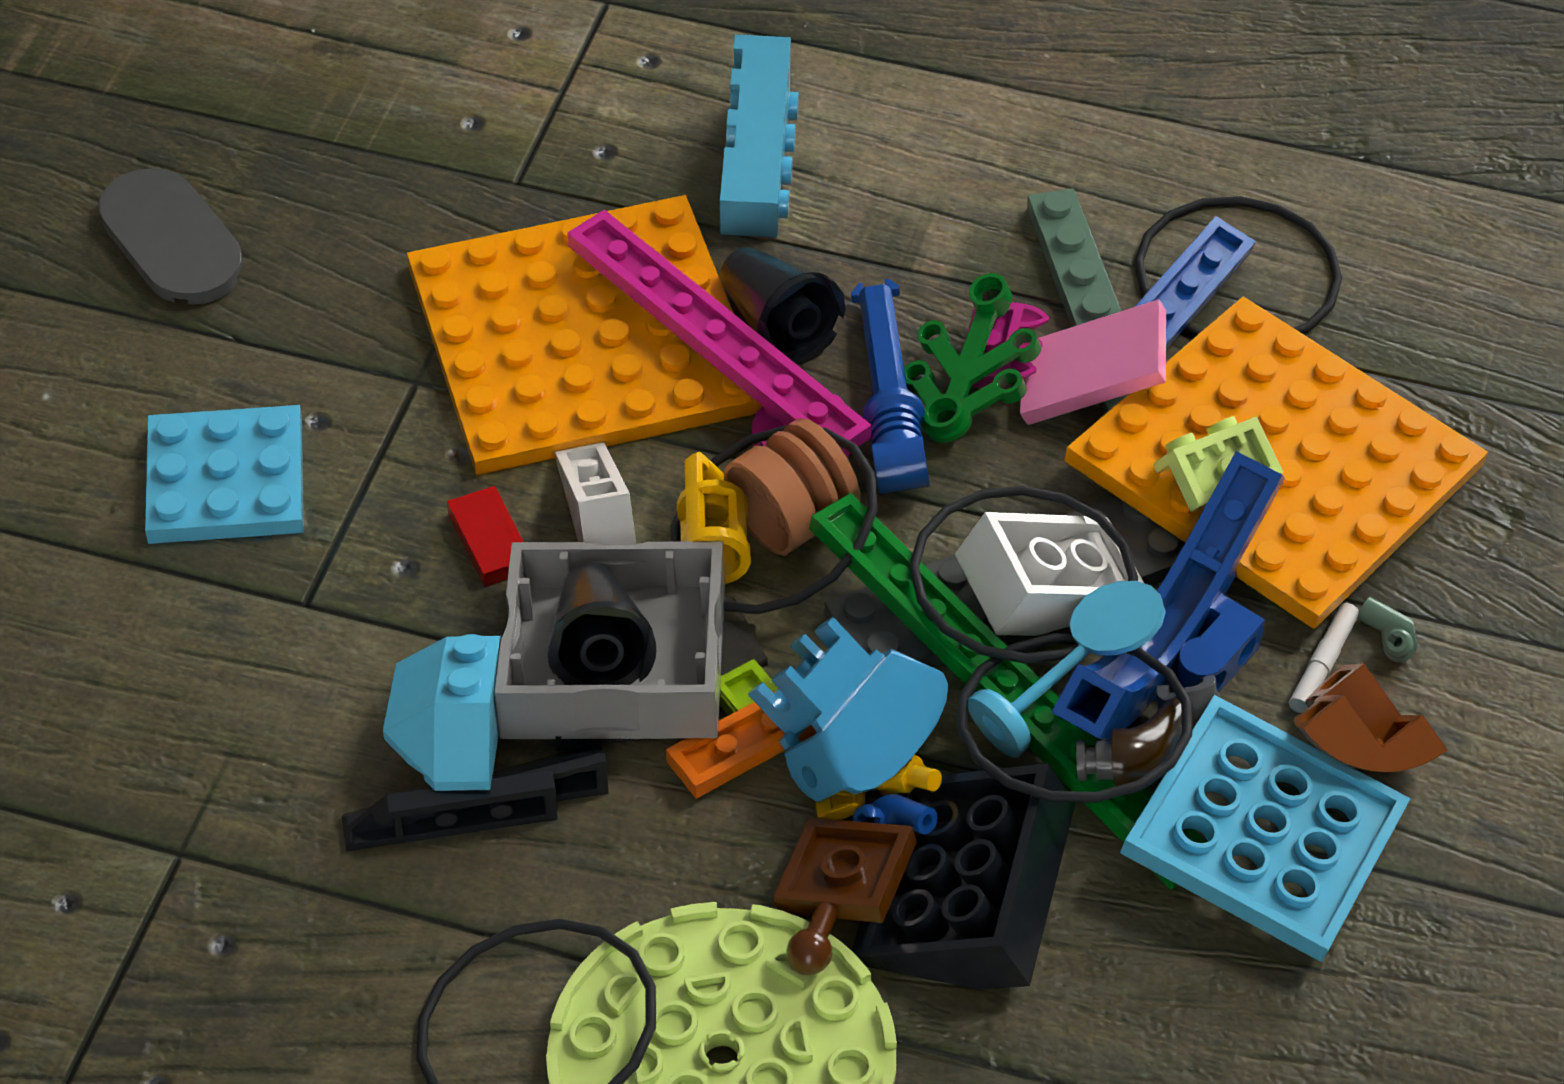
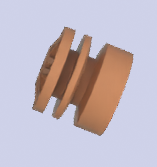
M798 418L794 420L783 431L774 433L766 441V446H754L731 461L724 468V481L735 484L748 497L749 514L746 518L748 531L762 546L777 555L786 556L815 536L809 529L813 514L850 493L860 501L857 477L847 457L836 441L821 426L809 419Z

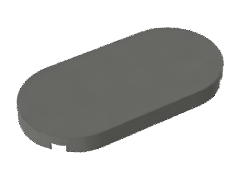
M140 169L118 177L105 188L99 200V211L103 228L159 297L174 303L175 298L187 299V304H205L215 301L233 290L239 281L238 275L243 269L240 245L185 178L164 169Z

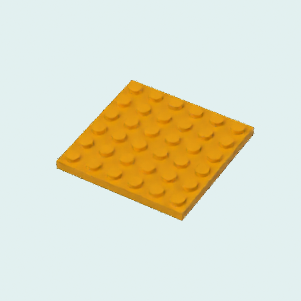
M686 195L607 211L733 313ZM598 213L407 252L408 267L476 476L554 459L555 451L604 442L606 447L749 416L756 414L763 406L568 247L567 232Z
M1243 296L1166 362V383L1128 394L1067 447L1064 461L1186 543L1205 507L1191 512L1171 469L1157 474L1153 463L1167 454L1164 447L1167 443L1183 435L1193 433L1195 439L1198 440L1208 436L1206 431L1208 427L1226 418L1234 416L1238 424L1257 416L1283 470L1282 475L1285 477V480L1235 569L1236 577L1315 629L1484 465L1488 451Z

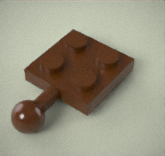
M808 818L773 896L776 909L792 915L812 916L807 929L795 933L788 942L786 955L789 964L794 970L804 975H814L822 972L829 965L832 958V946L828 937L836 919L883 923L917 843L913 826Z

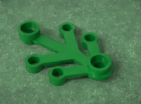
M988 273L981 275L973 281L969 288V297L976 309V314L960 356L951 345L950 336L942 322L937 320L928 321L917 332V338L923 350L928 354H934L951 379L946 394H942L935 385V376L927 362L916 360L904 368L907 389L911 393L919 395L925 404L922 426L927 436L933 441L947 443L959 439L969 430L972 416L999 400L1009 404L1015 403L1026 394L1027 387L1021 373L1015 369H1005L995 376L992 383L968 396L971 385L1014 359L1021 363H1027L1036 359L1041 352V344L1036 333L1029 328H1022L1013 332L1007 341L983 355L996 318L1006 314L1012 302L1010 288L1005 278L999 274ZM939 334L937 338L928 340L930 337ZM1030 342L1027 347L1019 348L1022 344ZM924 374L921 379L913 381L916 376ZM1016 383L1012 388L1004 389L1008 384Z

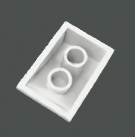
M985 512L955 553L996 635L1039 636L1069 627L1073 610L1086 595L1101 586L1117 581H1128L1119 547L1097 522L1086 516ZM1137 571L1138 582L1144 583Z

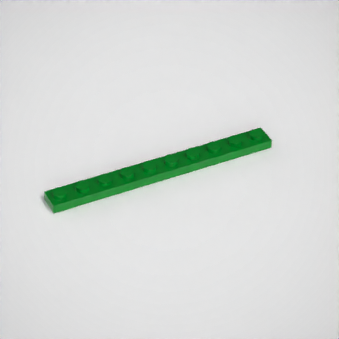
M852 493L813 514L809 529L840 560L848 553L852 559L848 568L966 685L976 668L991 657L980 655L943 634L917 603L909 570L913 553L876 517L864 548L861 551L859 549L854 550L853 545L856 542L867 508ZM920 562L919 569L926 598L949 626L982 645L1000 649L1008 647L943 582ZM1005 660L984 674L973 693L979 690L990 689L1012 703L1040 678L1026 664ZM1048 689L1020 714L1027 724L1031 736L1028 748L1044 764L1049 763L1057 777L1071 791L1098 792L1114 787L1113 780H1098L1097 774H1087V781H1078L1076 741L1085 740L1086 746H1096V739L1099 738L1052 713L1059 697L1051 689ZM1148 787L1138 792L1098 803H1083L1124 843L1155 791ZM1194 829L1182 830L1184 835L1191 841L1206 843ZM1152 871L1170 890L1178 886V884Z

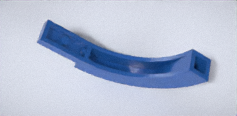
M1238 451L1233 455L1185 545L1157 590L1163 599L1166 612L1162 627L1151 640L1140 646L1144 651L1173 670L1174 673L1177 671L1179 653L1182 646L1188 640L1201 636L1206 627L1210 607L1220 593L1226 595L1237 575L1235 569L1285 480L1282 474ZM1126 653L1104 655L1091 665L1083 666L1077 664L1052 713L1099 739L1112 738V729L1127 728L1157 697V686L1166 685L1168 682L1164 676L1135 656Z

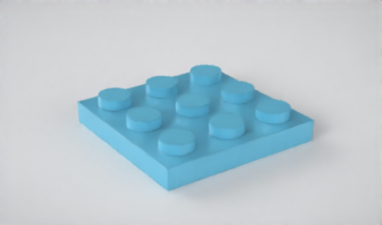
M300 405L148 415L145 521L148 544L304 533L302 415Z

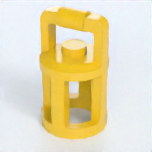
M701 452L691 454L684 462L685 490L681 492L677 500V517L680 521L681 541H723L725 584L737 581L746 574L751 565L750 544L747 541L746 518L749 514L748 497L741 488L731 482L724 481V473Z

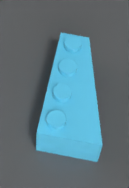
M735 34L733 46L734 68L731 69L730 109H728L726 147L724 148L720 193V235L777 238L779 218L788 219L790 191L782 190V185H791L793 157L785 156V153L794 152L796 124H788L789 120L798 119L799 92L790 91L791 37Z

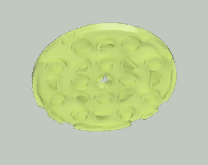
M717 902L690 904L671 908L669 916L653 920L642 926L636 921L614 934L638 951L656 985V1030L639 1068L623 1084H895L897 1041L894 1022L888 1003L883 1002L879 991L871 981V973L868 968L848 947L831 934H829L828 939L832 946V958L829 965L822 972L814 975H804L794 970L787 959V945L791 937L798 931L807 929L810 922L778 909L752 904L751 910L717 908ZM605 941L579 965L568 980L556 1003L550 1021L551 1030L546 1054L548 1084H608L629 1063L646 1025L645 987L630 959ZM727 1046L737 1053V1061L732 1060L724 1064L714 1063L710 1065L706 1054L714 1047Z

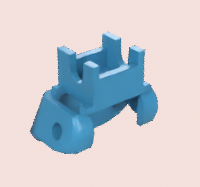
M834 617L820 624L814 631L827 646L826 652H823L806 634L800 636L790 647L802 658V661L795 669L789 666L776 674L771 681L778 689L773 693L762 682L748 693L749 697L785 733L779 742L784 750L788 749L784 756L786 757L791 777L803 793L817 802L842 790L853 794L867 792L892 778L913 757L938 723L947 701L948 683L943 672L894 649H889L884 653L874 650L868 654ZM812 725L817 733L800 742L798 737L808 726Z

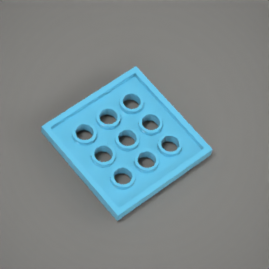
M1214 695L1192 730V737L1177 764L1165 774L1125 839L1120 853L1312 958L1323 962L1411 798L1329 757L1311 745ZM1227 757H1241L1249 763L1251 768H1237L1228 761ZM1276 783H1289L1298 789L1300 795H1288L1282 792ZM1205 793H1219L1228 800L1230 805H1216L1208 800ZM1325 809H1338L1344 812L1350 821H1336L1327 814ZM1264 818L1270 820L1278 827L1279 832L1271 833L1264 831L1256 824L1255 819ZM1195 829L1201 832L1208 842H1193L1184 835L1182 830ZM1315 845L1322 848L1328 854L1329 859L1323 860L1311 856L1304 846ZM1237 855L1248 857L1254 861L1258 869H1243L1235 863L1233 857ZM1291 882L1300 885L1306 890L1308 897L1300 898L1291 895L1284 888L1283 883Z

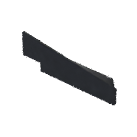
M601 745L572 749L494 771L490 790L435 791L433 788L386 794L370 807L342 815L346 852L558 820L557 801L609 794L606 754Z

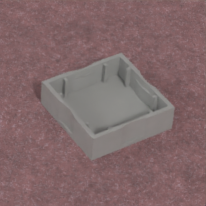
M723 541L644 542L632 545H601L588 542L512 543L506 589L508 622L500 641L494 693L500 739H556L555 736H562L561 739L718 738L725 601ZM586 563H596L607 567L652 627L656 641V659L649 675L642 682H639V679H637L630 685H564V682L551 671L547 657V643L565 578L577 566Z

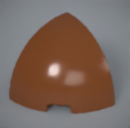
M1364 663L1344 664L1306 699L1308 709L1294 718V724L1297 729L1317 749L1343 764L1358 769L1376 772H1398L1413 769L1438 758L1448 750L1423 715H1401Z

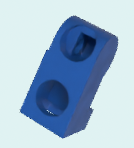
M1220 593L1210 607L1205 632L1201 637L1188 640L1180 650L1176 677L1182 687L1199 685L1200 678L1214 674L1216 689L1220 692L1260 649L1265 619Z

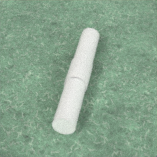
M1343 603L1340 605L1323 639L1320 640L1308 662V667L1289 700V706L1295 712L1301 714L1308 709L1306 699L1325 681L1341 653V648L1358 618L1359 610L1353 604Z

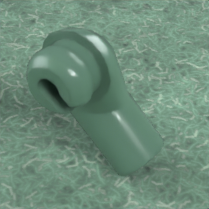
M1369 597L1359 611L1358 620L1380 631L1383 650L1390 660L1396 662L1409 660L1416 653L1418 647L1412 619L1375 598Z

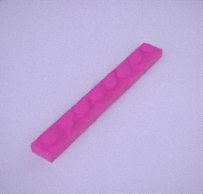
M605 209L567 232L568 247L785 425L798 418L809 419L822 428H827L855 443L858 447L871 439L870 423ZM840 447L845 456L850 453L849 451Z

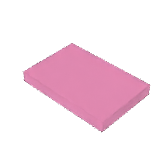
M1158 299L1039 337L1043 342V347H1041L1039 356L1030 361L1036 367V373L1023 379L1027 391L1021 399L1020 415L1026 424L1030 425L1166 383V309L1161 301Z

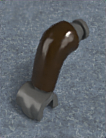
M1214 674L1200 678L1199 685L1184 688L1192 702V730L1213 696L1216 695L1221 698L1219 691L1216 689ZM1169 685L1157 686L1158 711L1146 723L1131 729H1112V739H1096V746H1086L1085 740L1076 741L1078 781H1087V774H1097L1098 780H1113L1114 787L1139 780L1167 760L1182 734L1181 703L1174 692H1169ZM1164 774L1163 776H1161L1160 778H1158L1157 780H1155L1154 782H1152L1150 785H1148V786L1145 787L1144 789H1146V788L1152 786L1153 784L1159 782V781L1165 776V774Z

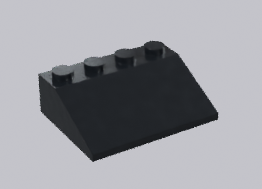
M1049 763L1000 769L1011 778L1051 791H1066ZM985 770L942 775L941 785L936 791L914 787L910 793H898V795L935 809L938 817L937 823L932 832L928 834L914 831L917 843L883 923L860 921L852 952L866 967L977 990L1030 986L1075 803L1050 802L1007 788Z

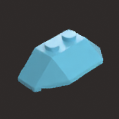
M467 634L459 637H445L396 663L383 727L384 740L410 766L422 773L424 780L435 791L490 790L499 737L494 693L501 636Z

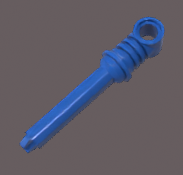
M884 279L885 284L864 288L863 283H858L851 292L852 303L860 302L873 396L863 407L862 418L871 424L872 452L879 494L930 487L921 433L925 409L921 399L907 390L893 301L894 296H900L899 285L890 279Z

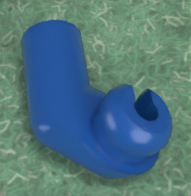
M896 794L883 796L870 805H861L853 815V821L913 826V830L921 834L932 832L938 818L935 809Z

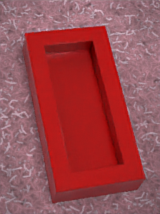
M496 486L448 500V515L484 587L508 580L512 543L524 541Z

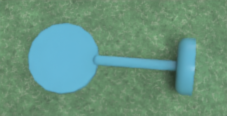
M1117 581L1101 586L1086 595L1073 610L1069 623L1072 637L1079 646L1012 703L990 689L979 690L968 698V711L983 735L1004 754L1012 758H1018L1030 745L1031 736L1029 728L1020 714L1090 653L1098 656L1119 655L1135 650L1151 640L1162 627L1166 614L1161 595L1151 585L1138 581Z

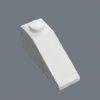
M600 442L555 451L558 471L578 542L601 545L636 544L630 493L605 443Z

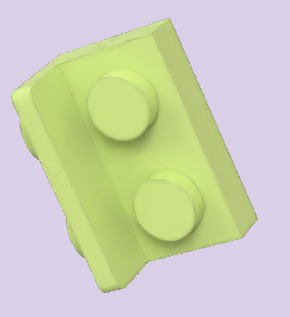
M1234 416L1226 418L1206 429L1208 436L1198 440L1195 439L1193 433L1183 435L1167 443L1164 446L1167 454L1153 463L1157 474L1171 469L1191 512L1207 505L1236 451L1280 474L1283 473L1257 416L1238 424Z

